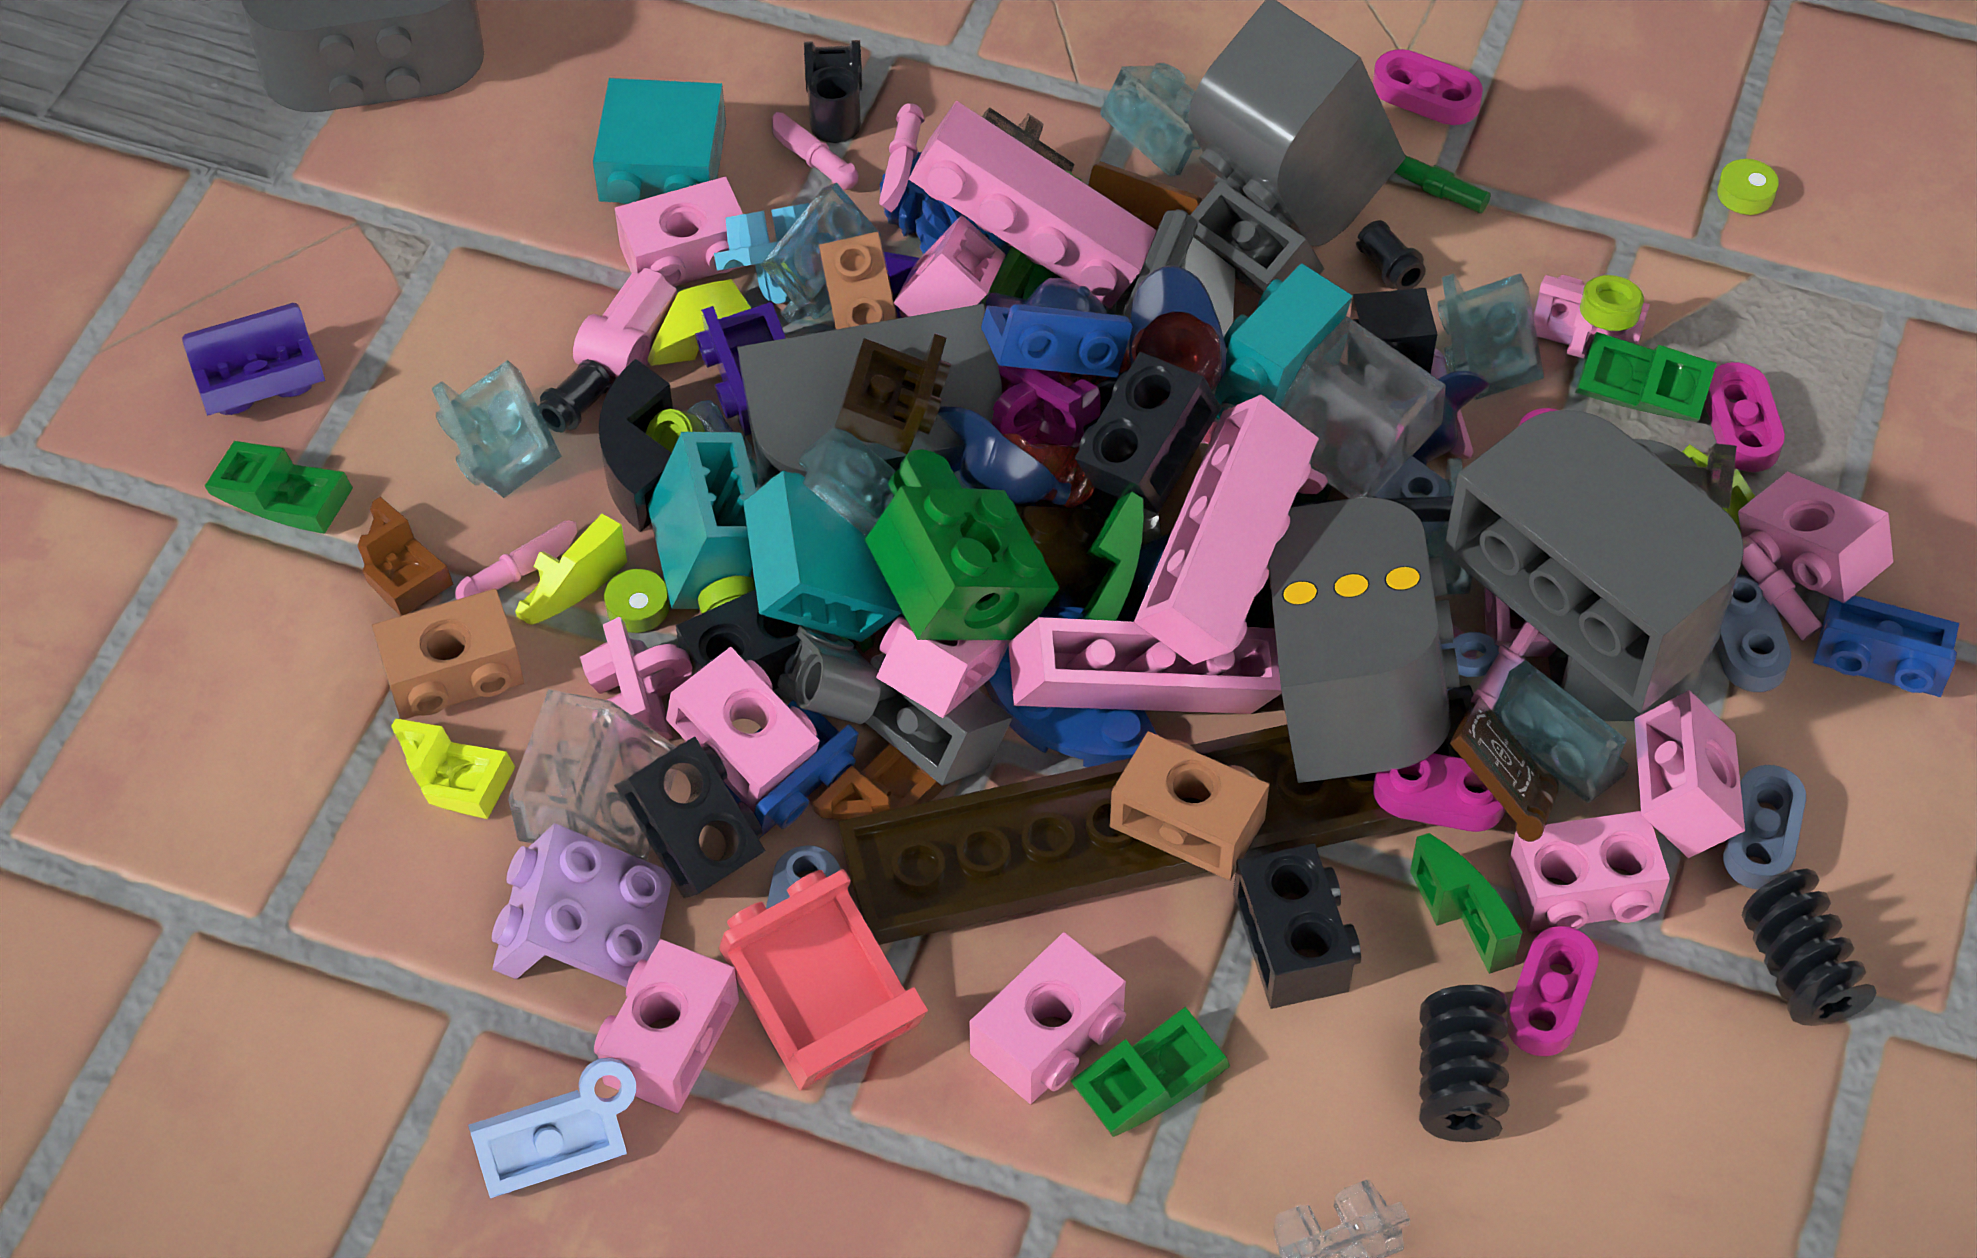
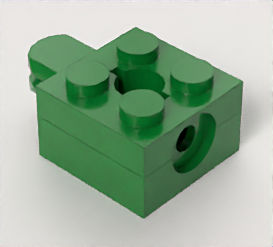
M924 449L912 450L905 456L900 464V469L893 474L888 482L894 497L865 538V542L916 639H1014L1038 618L1059 590V586L1046 565L1042 553L1036 547L1018 515L1014 503L1009 499L1005 490L962 488L947 460L932 451Z

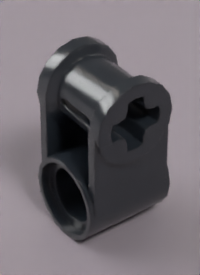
M852 40L849 46L816 47L813 41L804 42L805 82L809 101L811 131L818 139L825 142H845L853 138L859 132L861 126L860 40Z

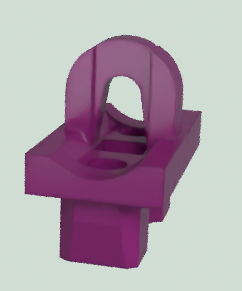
M998 365L1002 383V395L997 399L992 409L994 410L992 425L1015 445L1022 444L1035 436L1069 456L1079 452L1080 442L1084 435L1083 427L1101 416L1100 391L1098 387L1084 379L1066 387L1060 384V373L1058 371ZM1043 401H1044V411L1041 410V409H1039V408L1036 406L1037 404H1039V403H1041V402H1043Z

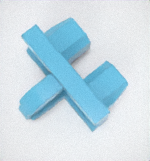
M809 203L771 210L777 242L773 243L769 241L764 211L726 217L729 250L714 253L717 271L755 264L759 287L768 301L776 304L793 301L800 295L803 284L799 256L820 252L819 244L834 241L833 232L816 234ZM776 260L778 261V267H779L780 277H779V273H778V268H777V262H776Z

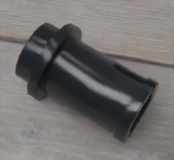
M1382 220L1373 221L1358 234L1357 238L1360 240L1356 242L1358 250L1364 253L1382 272V281L1387 287L1398 290L1413 289L1421 282L1426 272L1422 254L1417 249L1407 248L1390 230L1386 222Z
M589 359L583 360L577 369L556 389L548 388L541 394L540 404L537 406V413L541 421L548 428L558 433H562L566 429H576L582 421L581 414L602 394L609 391L612 383L608 382L610 380L609 374L597 362Z

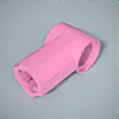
M644 268L639 273H632L602 316L591 314L583 321L573 347L575 363L580 364L586 359L593 360L600 364L609 376L617 378L634 359L647 366L652 339L661 328L677 296V289L665 280L663 274Z

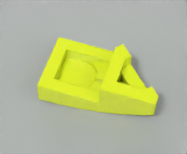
M732 279L698 285L678 292L651 347L647 359L651 366L696 359L699 346L695 333L704 331L702 309L713 306L718 319L751 309Z
M601 513L562 555L561 560L544 551L539 552L533 567L539 571L540 582L524 600L519 601L515 611L516 617L530 625L544 621L579 603L612 578L628 562L622 524Z
M395 718L391 727L406 756L408 767L428 803L454 812L488 819L515 769V765L506 751L454 743L450 741L442 726Z

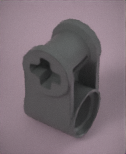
M800 625L797 631V636L801 639L788 673L780 675L777 682L778 688L790 695L797 706L802 709L857 724L865 723L872 716L880 696L881 680L876 678L879 672L878 669L874 668L854 648L853 642L849 639Z

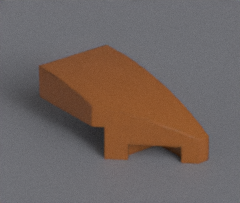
M381 496L375 499L370 508L373 521L369 533L361 535L357 547L365 564L363 573L367 582L392 609L402 616L452 586L453 581L447 566L414 538L408 520Z
M890 743L861 772L851 765L812 803L815 813L821 818L846 820L930 802L950 783L945 785L939 784Z

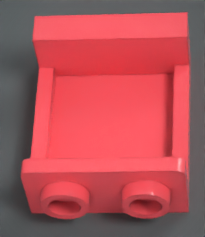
M844 869L828 877L825 876L823 870H817L792 884L787 889L790 897L767 909L761 901L739 911L727 921L730 929L724 933L719 946V950L727 964L735 967L738 984L799 1091L917 1027L928 1012L915 987L905 991L848 892L851 880Z

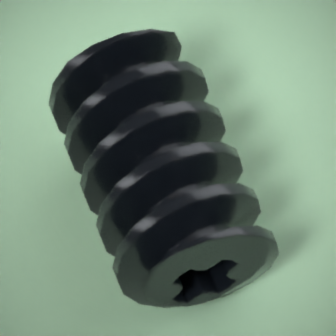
M1806 868L1783 874L1763 885L1746 902L1741 916L1747 928L1754 932L1753 940L1759 952L1765 954L1764 963L1770 975L1777 977L1775 985L1781 997L1788 1000L1787 1009L1792 1020L1801 1025L1819 1026L1849 1018L1863 1011L1873 1002L1877 992L1874 985L1863 984L1854 986L1866 974L1865 967L1860 961L1843 962L1851 956L1854 946L1850 938H1833L1840 932L1843 925L1838 915H1822L1828 910L1831 901L1825 892H1811L1816 888L1820 880L1815 871Z
M1483 985L1452 986L1429 995L1421 1003L1419 1020L1423 1027L1420 1031L1419 1045L1423 1052L1420 1056L1419 1070L1423 1077L1420 1081L1419 1095L1423 1102L1420 1106L1419 1121L1423 1128L1434 1137L1455 1142L1485 1141L1499 1136L1503 1129L1500 1121L1496 1120L1495 1117L1506 1113L1510 1105L1508 1096L1505 1092L1500 1091L1509 1082V1073L1505 1067L1501 1066V1064L1507 1061L1509 1055V1048L1501 1041L1507 1035L1508 1023L1504 1017L1500 1016L1506 1012L1508 999L1503 992L1493 987Z

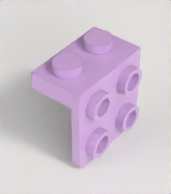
M554 823L528 848L525 846L520 847L511 861L506 880L508 884L513 885L509 904L502 909L493 928L492 941L498 944L492 970L517 979L546 955L627 987L629 977L635 965L641 959L648 961L659 942L671 887V877L662 867Z

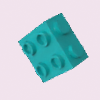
M609 78L593 158L599 202L629 204L718 179L726 129L722 83Z
M1302 263L1284 281L1278 278L1274 279L1262 294L1255 312L1250 317L1244 314L1238 316L1224 336L1227 349L1226 371L1217 384L1214 394L1222 407L1216 418L1220 419L1223 411L1261 394L1289 415L1327 374L1353 295Z
M681 432L647 505L671 609H700L697 601L698 596L711 583L731 576L751 577L752 560L743 502L756 492L758 475L754 459L747 456L743 436L740 432Z
M783 470L743 502L759 614L862 642L902 613L898 602L865 542V538L885 511L883 501L857 494L849 489L838 488L809 479L799 473Z

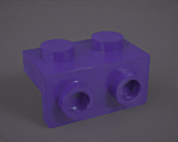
M772 302L718 319L713 306L702 309L704 331L695 333L706 367L717 365L723 382L715 384L721 407L727 419L737 416L744 436L751 435L737 347L785 339L786 336Z
M297 303L286 304L187 333L182 337L188 361L207 416L215 413L223 415L241 413L249 409L255 401L276 395L280 397L298 396L311 389L312 384L325 381L319 358L309 338L301 309Z

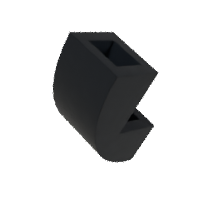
M634 359L616 378L605 397L599 419V440L606 481L611 497L625 519L641 532L651 524L647 505L672 454L648 436L646 430L654 416L663 410L673 409L670 383L640 361Z

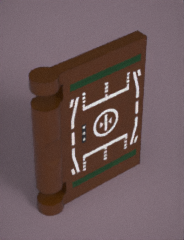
M1479 697L1469 705L1450 744L1517 823L1516 831L1519 837L1525 841L1534 842L1544 832L1560 788L1559 782L1555 776L1544 773L1483 699Z

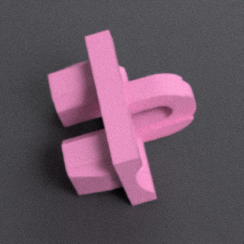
M1548 275L1544 276L1529 334L1569 345L1567 354L1583 359L1587 355L1592 336L1595 332L1639 345L1650 304L1643 303L1639 321L1627 330L1609 331L1596 328L1587 322L1580 312V302L1585 286L1583 281L1566 275H1561L1559 278Z
M621 617L603 624L607 642L580 656L584 673L590 685L599 694L616 686H620L621 689L620 694L597 704L594 708L601 731L613 743L634 737L640 733H644L655 746L673 738L669 723L666 720V712L661 697L674 691L692 677V664L689 654L685 650L677 648L674 644H663L647 649L643 641L629 638L625 622Z

